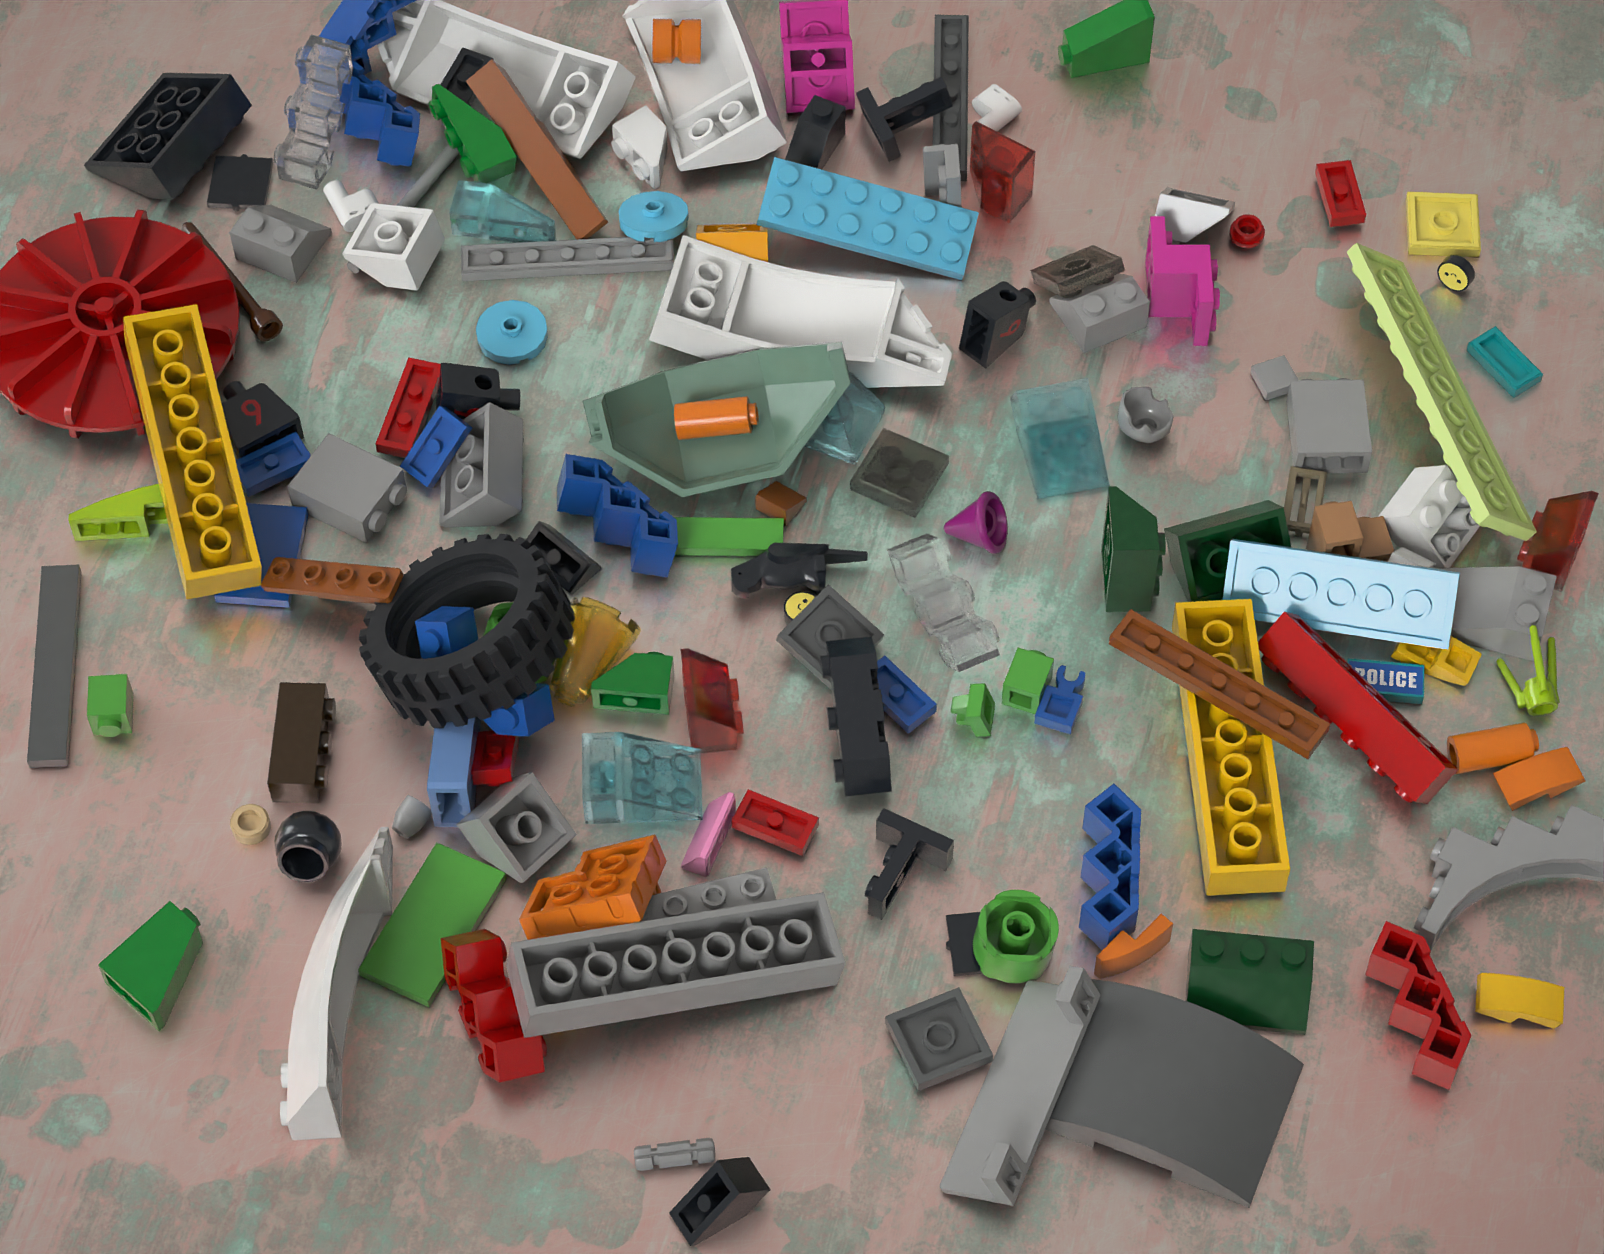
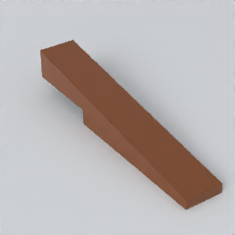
M491 59L466 80L467 84L495 124L501 127L511 147L577 240L589 239L605 226L608 220L544 123L535 116L506 70Z

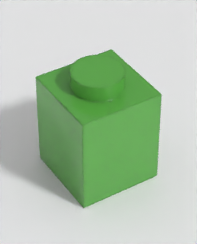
M1018 647L1003 683L1001 704L1036 714L1046 685H1050L1052 680L1054 658L1048 657L1037 650L1028 651Z
M127 674L88 676L87 718L93 735L115 737L123 733H132L134 693Z

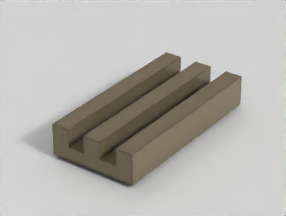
M1290 466L1284 512L1288 531L1295 532V536L1302 537L1303 533L1309 534L1311 524L1304 522L1311 479L1318 480L1314 508L1323 504L1327 472ZM1296 477H1303L1297 521H1290Z

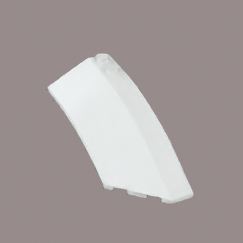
M416 0L393 12L397 35L377 44L382 60L387 65L392 89L401 95L428 106L429 101L432 100V86L441 84L462 47L494 58V61L506 70L535 116L544 123L563 154L579 159L584 156L622 110L636 78L618 61L534 36L441 0ZM476 97L471 107L494 122Z
M638 0L636 4L628 6L622 16L626 20L651 81L666 125L675 161L680 171L758 160L787 143L768 82L734 0ZM653 19H672L675 25H679L682 20L701 19V64L681 63L678 57H675L672 64L653 63Z
M685 235L682 236L649 341L706 360L760 348L842 342L850 374V385L848 387L858 388L943 386L952 353L945 343L940 344L931 332L933 326L918 305L913 306L903 293L905 287L898 277L896 282L847 278L798 270L750 258Z
M381 827L332 899L315 936L302 973L293 1010L288 1063H282L281 1065L282 1088H288L287 1101L280 1102V1120L282 1126H288L292 1140L342 1138L343 1055L347 1024L356 986L360 978L358 969L368 954L384 916L392 915L393 844L389 827Z

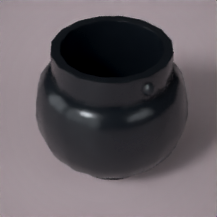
M301 811L290 815L281 823L274 840L278 867L282 873L295 881L308 883L317 881L325 876L327 870L336 863L342 846L341 834L336 824L326 815L315 811Z

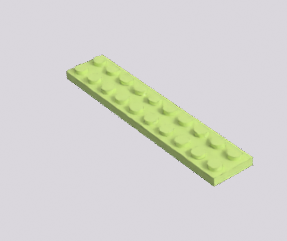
M1355 243L1347 251L1353 264L1352 271L1361 281L1366 291L1364 293L1366 300L1374 307L1378 316V325L1386 332L1391 342L1390 350L1399 359L1404 369L1403 376L1412 386L1417 396L1416 403L1425 413L1430 423L1429 430L1441 445L1444 452V461L1452 468L1458 480L1456 482L1457 488L1466 497L1472 509L1470 511L1471 517L1483 528L1488 527L1506 536L1511 535L1527 541L1537 531L1404 263L1359 243Z

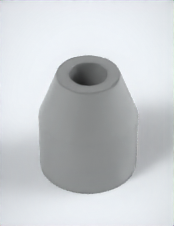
M407 795L395 813L392 829L406 839L410 838L424 827L432 815L431 809L418 799Z

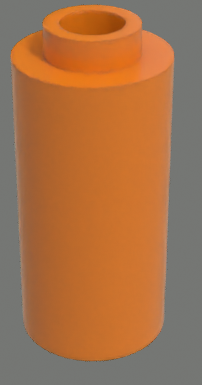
M748 396L677 403L674 405L675 429L678 440L752 433L753 425L759 424L757 404L750 403Z
M1525 722L1452 735L1447 738L1448 759L1459 769L1455 774L1514 764L1534 756V752L1539 750L1537 733L1534 729H1530Z

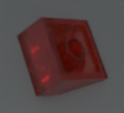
M975 121L972 125L970 173L980 208L993 217H998L1011 223L1032 197L1036 151Z
M1587 491L1551 498L1548 500L1543 513L1536 510L1532 523L1537 533L1534 534L1532 541H1523L1517 557L1518 561L1523 562L1522 567L1557 576L1554 589L1562 592L1584 539L1599 493Z
M689 648L680 649L691 755L737 750V735L744 734L741 711L734 712L733 702L739 701L737 678H729L728 664Z

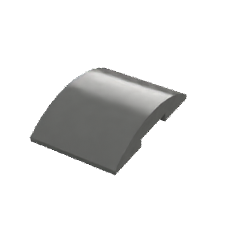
M1091 979L1101 995L1045 1130L1094 1148L1096 1142L1172 1171L1171 1178L1250 1208L1304 1064L1289 1052L1253 1030L1193 1003L1141 987Z

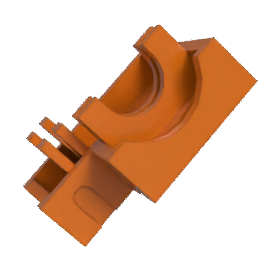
M656 834L584 851L575 871L555 877L539 879L519 918L527 939L531 940L642 921L652 895L661 893L658 880L667 862Z

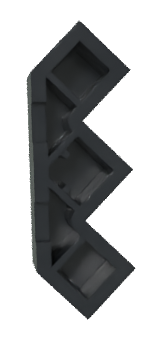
M872 636L826 641L827 655L820 656L822 679L829 678L833 695V707H827L826 711L829 731L836 730L839 743L840 759H833L835 783L842 782L845 797L892 792L888 741L885 738L883 702L877 679L878 664Z

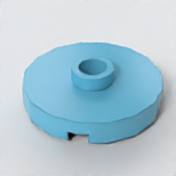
M661 191L643 192L633 195L624 201L619 208L620 229L626 236L641 242H645V238H654V242H664L673 239L685 231L689 219L688 206L683 199L672 193Z
M509 300L498 302L483 312L476 325L477 341L481 351L489 359L501 364H520L519 360L535 358L544 349L548 338L544 315L537 307L524 301Z

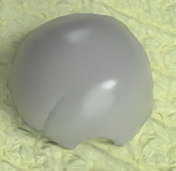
M1132 387L1123 393L1117 417L1120 429L1127 436L1139 442L1152 443L1161 440L1170 433L1174 415L1168 407L1167 399L1162 401L1155 399L1150 387Z

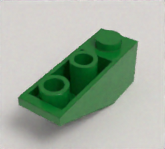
M440 84L432 86V100L429 101L431 113L437 121L441 119L446 128L444 130L445 138L451 149L457 148L461 156L460 165L467 178L472 177L477 187H480L515 172L517 156L501 127Z

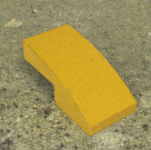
M1451 636L1448 650L1397 642L1391 657L1401 663L1424 665V674L1450 683L1466 686L1482 653Z
M1480 973L1477 975L1475 1012L1508 1023L1522 1018L1555 1029L1563 1024L1565 987L1521 976Z

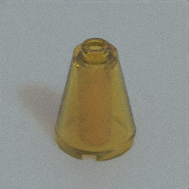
M573 597L570 606L575 615V620L570 622L574 628L572 639L564 640L568 649L563 658H556L550 684L551 690L555 692L554 699L569 707H574L576 703L584 704L592 695V682L616 666L638 639L641 628L632 619H630L628 625L619 619L621 614L619 610L589 597H582L580 603L577 597Z

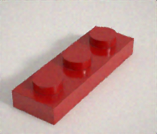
M408 357L375 443L378 453L402 458L407 456L424 429L436 397L441 364Z

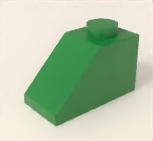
M659 652L632 654L592 682L593 708L669 715L675 676L673 656L664 655Z

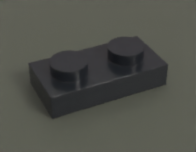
M462 47L440 85L471 106L476 99V95L466 80L491 59L494 60V58Z

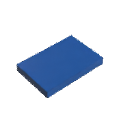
M246 503L262 566L261 583L275 557L300 559L309 515L307 507ZM261 586L214 594L216 603L290 608L293 594L267 592Z

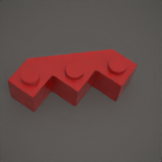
M1386 921L1371 953L1365 975L1400 990L1388 1024L1424 1039L1411 1074L1450 1090L1472 1035L1465 1021H1461L1454 1006L1455 1000L1441 971L1438 972L1430 956L1431 950L1425 938Z
M481 929L441 938L444 977L450 991L457 989L459 991L462 1005L459 1006L458 1011L469 1038L477 1037L483 1053L479 1054L478 1061L483 1073L500 1083L545 1072L543 1058L547 1056L546 1042L542 1035L524 1038L510 979L504 975L503 963L507 960V950L501 937L487 929Z

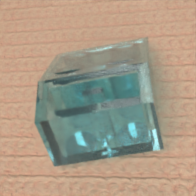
M1088 378L1018 390L1010 397L1017 435L1037 500L1110 486Z
M625 732L582 733V800L585 824L703 820L701 750Z

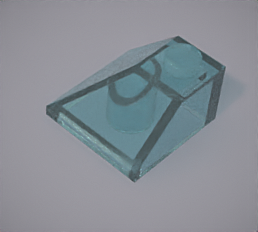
M849 372L850 385L811 436L805 447L856 465L885 412V406L853 373Z

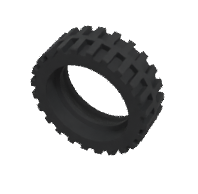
M489 534L478 535L477 539L468 542L466 538L454 541V546L445 550L439 547L431 551V557L422 562L417 559L409 565L411 570L404 574L390 603L374 602L376 605L375 610L367 611L363 620L367 628L361 629L359 634V640L363 645L359 648L360 655L390 704L402 718H410L413 724L424 726L429 721L433 728H444L447 722H453L455 727L468 724V719L478 717L482 721L492 717L491 711L503 706L506 710L515 705L514 699L525 692L529 695L537 688L535 682L542 676L548 678L554 671L555 667L552 664L556 658H563L568 649L564 640L572 639L574 628L570 623L575 620L574 611L570 606V600L541 551L535 545L531 546L528 540L518 537L514 541L509 534H499L497 539H492ZM513 602L502 620L474 643L444 656L421 659L415 624L416 620L441 606L473 607L476 610L495 603Z

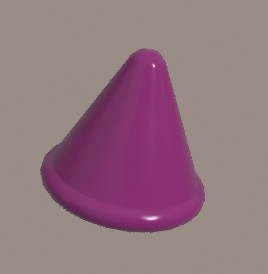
M991 491L983 492L977 500L947 521L944 525V531L950 536L986 549L991 554H998L1004 549L1008 535V523L1004 506L995 493Z

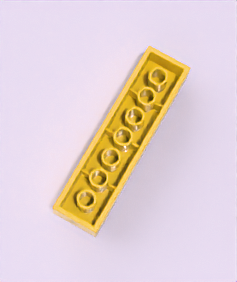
M197 304L123 317L125 344L186 600L261 586L262 566Z
M1252 599L1175 603L1172 621L1173 634L1264 686ZM1179 685L1206 896L1285 892L1290 873V864L1272 739Z

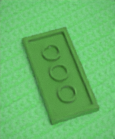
M436 842L358 969L359 976L430 1007L446 981L444 977L441 938L476 931L507 880L506 873Z

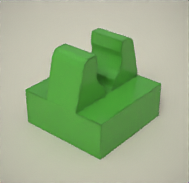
M985 683L970 684L969 694L952 698L951 713L957 714L956 723L958 725L970 726L976 737L991 736L995 702Z

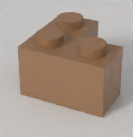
M1331 501L1321 506H1315L1306 546L1307 550L1389 561L1394 548L1383 516L1357 518L1352 501L1340 503Z

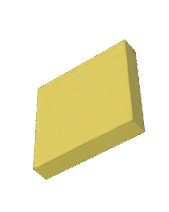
M1407 192L1408 255L1479 257L1481 242L1478 194Z

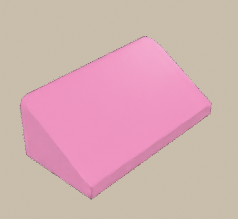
M728 792L713 800L707 806L681 863L683 870L704 877L709 875L736 812L734 793Z

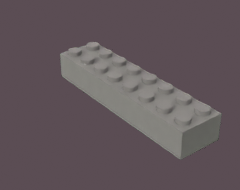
M822 892L512 942L506 967L524 1038L834 986L838 983L845 965V959L825 894Z

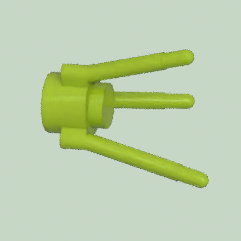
M1531 625L1529 631L1537 677L1527 680L1522 691L1504 660L1498 658L1496 662L1516 697L1518 708H1527L1529 715L1542 716L1554 712L1560 703L1557 692L1555 638L1549 637L1547 679L1537 627Z

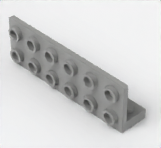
M1069 966L1064 981L1059 985L1037 981L1026 982L940 1183V1188L944 1193L1014 1206L1101 995L1084 968Z

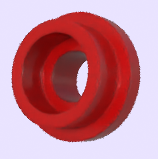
M1245 214L1239 216L1231 224L1229 236L1231 241L1237 246L1253 248L1260 245L1264 240L1265 229L1259 218L1254 215Z

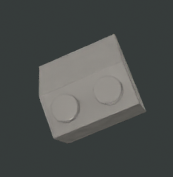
M270 204L247 207L229 233L235 259L297 283L332 231L329 227Z
M1112 272L1055 295L1049 300L1083 353L1147 327L1150 301L1133 276Z
M533 772L515 776L512 782L503 783L456 824L480 857L519 883L525 882L577 835Z

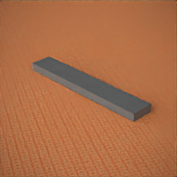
M935 15L934 80L942 77L947 86L953 107L933 116V146L938 144H958L961 181H967L969 15Z
M79 564L41 566L27 753L29 768L68 766L81 585V569Z

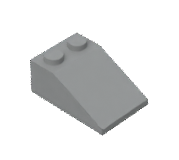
M1520 566L1439 568L1440 570L1460 572L1451 632L1452 637L1467 645L1534 661L1529 628L1531 625L1537 627L1538 637L1541 642L1557 576Z

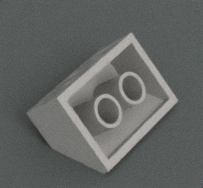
M489 402L463 419L473 428L441 475L439 525L443 527L498 526L522 511L523 419Z

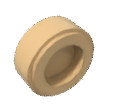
M246 804L234 811L230 819V827L237 841L246 845H254L262 842L269 835L271 822L267 811L263 807L256 804Z

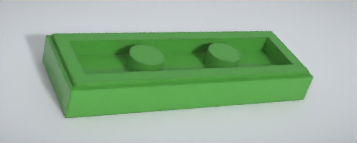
M674 517L677 520L678 546L675 555L759 556L767 551L768 547L774 542L783 543L784 518Z

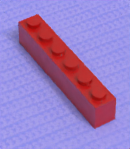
M1284 611L1258 641L1259 650L1264 654L1261 657L1263 663L1276 673L1281 671L1290 680L1287 685L1295 694L1303 699L1307 696L1316 705L1313 711L1321 719L1329 724L1334 723L1343 732L1340 734L1341 739L1354 750L1360 748L1369 757L1366 762L1376 773L1383 777L1387 774L1396 783L1394 790L1405 801L1428 804L1459 770L1299 615Z

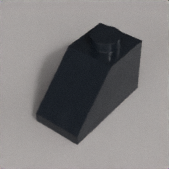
M814 95L798 119L785 160L822 170L845 135L846 107Z
M749 1157L717 1160L669 1214L689 1245L694 1246L745 1217L771 1189Z

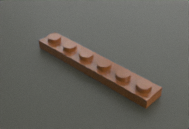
M1131 609L1109 637V645L1306 759L1311 757L1329 732L1330 724Z

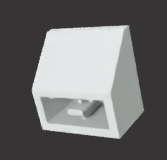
M1447 465L1414 468L1379 515L1384 517L1389 535L1396 546L1404 547L1435 562L1437 569L1450 568L1480 527L1471 517L1470 511L1472 509L1466 497L1458 490L1456 485L1458 480Z

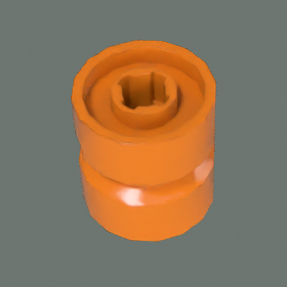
M653 19V63L672 64L675 57H678L681 63L701 64V19L682 20L679 25H675L672 19Z

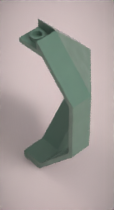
M842 342L760 348L660 371L582 401L591 434L589 444L681 497L783 475L850 385V374ZM748 396L750 403L757 404L759 424L753 425L752 433L678 440L674 420V405L677 403Z

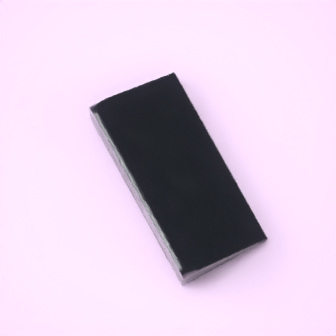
M538 521L526 538L531 546L535 545L541 551L561 587L570 594H574L597 574L601 568L597 562L549 524Z

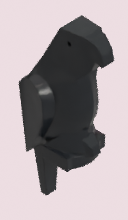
M774 542L768 547L767 551L758 557L731 568V591L736 596L747 599L749 598V593L765 588L792 589L799 586H807L814 590L815 593H820L826 584V565L867 561L868 553L867 551L829 549V544Z

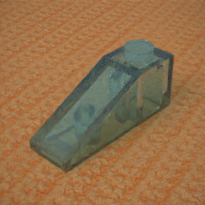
M458 180L449 212L452 235L512 243L557 241L555 221L493 184Z

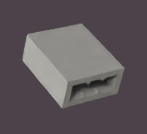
M1340 378L1337 380L1302 379L1300 381H1290L1286 403L1293 466L1325 471L1327 473H1368L1372 445L1364 380Z
M330 433L327 434L287 486L292 506L307 507L310 516L365 543L368 542L374 532L377 533L383 528L389 512L395 505L401 504L407 493L403 468Z

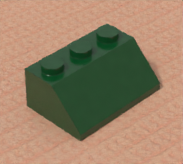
M1108 486L1101 544L1105 611L1129 612L1130 609L1135 612L1151 611L1153 597H1159V576H1162L1163 572L1162 555H1165L1166 552L1165 533H1158L1156 516L1118 487Z
M1270 500L1164 528L1170 562L1188 602L1223 600L1230 541L1232 539L1291 547L1284 507Z
M1193 929L1188 951L1185 1001L1220 1014L1252 1030L1305 1035L1313 978L1314 941Z

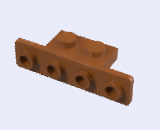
M275 557L261 583V587L267 592L317 596L320 599L375 604L374 602L390 603L404 574L400 568Z

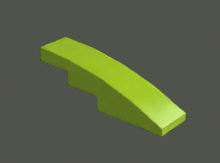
M159 484L137 488L105 498L70 513L68 518L75 541L149 537L150 525L168 524Z

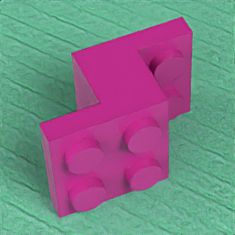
M848 0L779 1L786 113L803 112L814 95L846 107V110L855 109L852 39L849 34Z
M1150 216L1145 255L1147 298L1150 301L1148 317H1191L1193 346H1207L1209 332L1216 331V310H1219L1220 291L1219 288H1214L1213 282L1217 281V259H1211L1210 245H1172V231H1166L1165 216Z

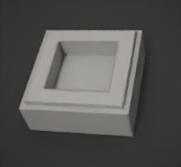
M1285 355L1251 366L1250 373L1265 400L1287 394L1290 381H1299Z

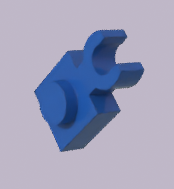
M1061 665L1056 673V687L1046 685L1035 714L1034 724L1071 735L1083 704V695L1078 693L1084 688L1085 672L1080 671L1075 681H1068L1064 678L1066 666Z

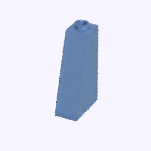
M478 717L468 719V724L455 727L453 722H447L444 728H434L427 792L435 827H458L456 824L475 809L476 785H473L471 770L481 725Z

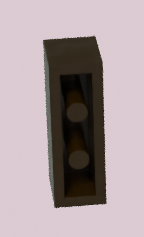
M280 682L267 781L272 802L319 803L321 788H327L328 767L323 764L324 755L331 754L332 734L327 729L328 721L335 720L336 703L335 698H329L326 683Z

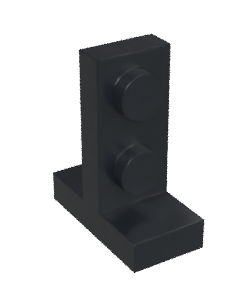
M942 77L926 82L919 88L900 97L892 98L881 106L877 105L868 87L856 92L862 113L889 162L901 156L894 134L953 107L947 86Z
M883 808L876 820V839L890 845L883 860V866H885L880 876L873 875L865 890V897L868 898V914L880 920L885 916L917 859H921L946 871L953 859L954 849L953 839Z

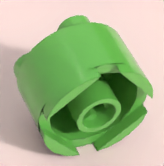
M1007 890L997 894L993 900L982 908L974 934L973 952L983 975L1007 983H1024L1030 980H1037L1042 976L1050 963L1059 933V924L1055 912L1051 907L1049 909L1043 904L1039 896L1025 890Z

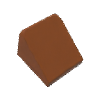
M778 481L762 489L755 496L756 510L770 518H784V526L789 524L807 502L805 496Z

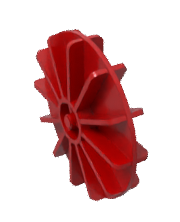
M139 209L134 217H103L84 221L81 212L74 213L75 223L48 232L31 243L24 238L16 243L18 252L0 270V393L13 405L14 410L18 414H27L41 422L67 429L72 438L79 439L82 432L105 433L134 428L138 436L144 435L143 426L145 424L125 344L123 317L197 304L215 379H217L227 363L234 359L236 353L235 344L239 332L240 316L235 287L222 262L203 244L202 237L196 232L188 234L176 227L149 220L147 212Z

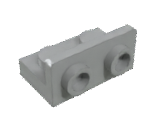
M938 144L923 147L925 195H939L940 202L962 208L958 144Z

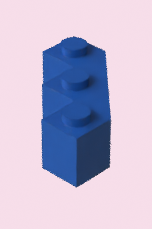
M342 0L317 38L321 54L355 61L364 68L363 75L371 72L372 69L367 50L397 35L392 13L416 0Z
M320 55L313 91L312 108L321 109L328 113L346 114L344 134L352 135L359 139L378 140L377 161L386 162L394 166L411 167L419 135L420 113L411 106L404 108L396 101L397 94L378 79L371 81L363 75L364 68L357 62Z
M566 454L557 484V511L593 517L594 542L630 547L631 572L668 578L678 546L677 520L667 511L659 513L650 506V498L631 482L626 481L622 483L612 475L613 468L603 460Z
M441 606L415 621L422 659L440 657L456 652L479 639L473 607ZM535 683L537 688L529 695L525 692L514 699L515 705L506 710L503 706L491 711L492 717L483 721L497 735L531 736L555 721L549 684Z
M1114 783L1085 805L1082 829L1098 844L1083 855L1080 878L1096 894L1081 906L1079 928L1101 950L1122 930L1128 935L1135 931L1139 910L1141 809Z

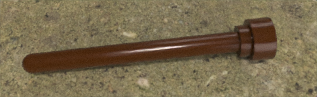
M185 222L181 230L188 234L191 232L198 233L202 237L203 244L217 256L229 273L235 287L238 302L251 317L250 327L258 339L270 341L278 336L283 328V323L272 310L260 307L192 222Z

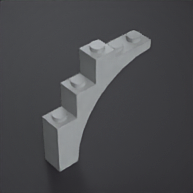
M1571 805L1565 818L1557 816L1550 832L1512 816L1506 829L1497 828L1491 844L1452 827L1447 839L1439 838L1432 851L1430 859L1436 862L1432 877L1436 878L1429 897L1435 900L1430 909L1423 906L1415 922L1414 929L1420 931L1419 935L1425 938L1430 950H1432L1445 928L1459 914L1478 900L1497 890L1515 883L1542 878H1582L1604 882V819Z

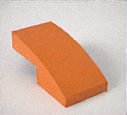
M1568 747L1532 756L1493 773L1512 811L1546 794L1551 799L1586 781Z
M1160 914L1136 939H1133L1122 930L1096 956L1094 975L1099 979L1115 976L1145 962L1170 942L1173 923Z

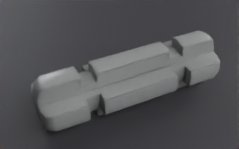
M712 1138L696 1139V1143L690 1144V1140L660 1143L657 1144V1148H651V1145L637 1146L634 1148L635 1166L637 1170L643 1171L652 1170L653 1165H659V1168L692 1165L693 1160H698L699 1164L713 1162L715 1160L714 1142Z

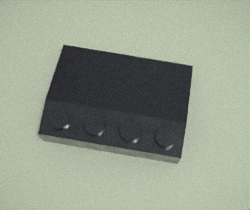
M162 73L84 166L92 173L149 198L173 200L183 193L184 186L194 174L203 169L204 162L209 156L223 145L224 138L229 132L243 121L245 113L252 104L231 74Z

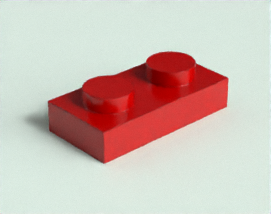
M1351 160L1316 164L1315 175L1330 227L1365 223L1366 211Z
M494 731L478 732L471 770L473 785L486 784L498 786L505 782L513 781L519 743L518 736L497 735Z
M748 789L731 820V825L733 829L803 856L819 826V817Z

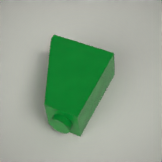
M1123 0L1063 30L1062 45L1058 46V56L1061 65L1067 66L1070 77L1075 78L1149 63L1155 19L1149 1Z
M171 901L165 904L98 964L105 983L158 1031L166 1025L203 944L198 929L201 925L198 918L189 909L184 907L180 910Z

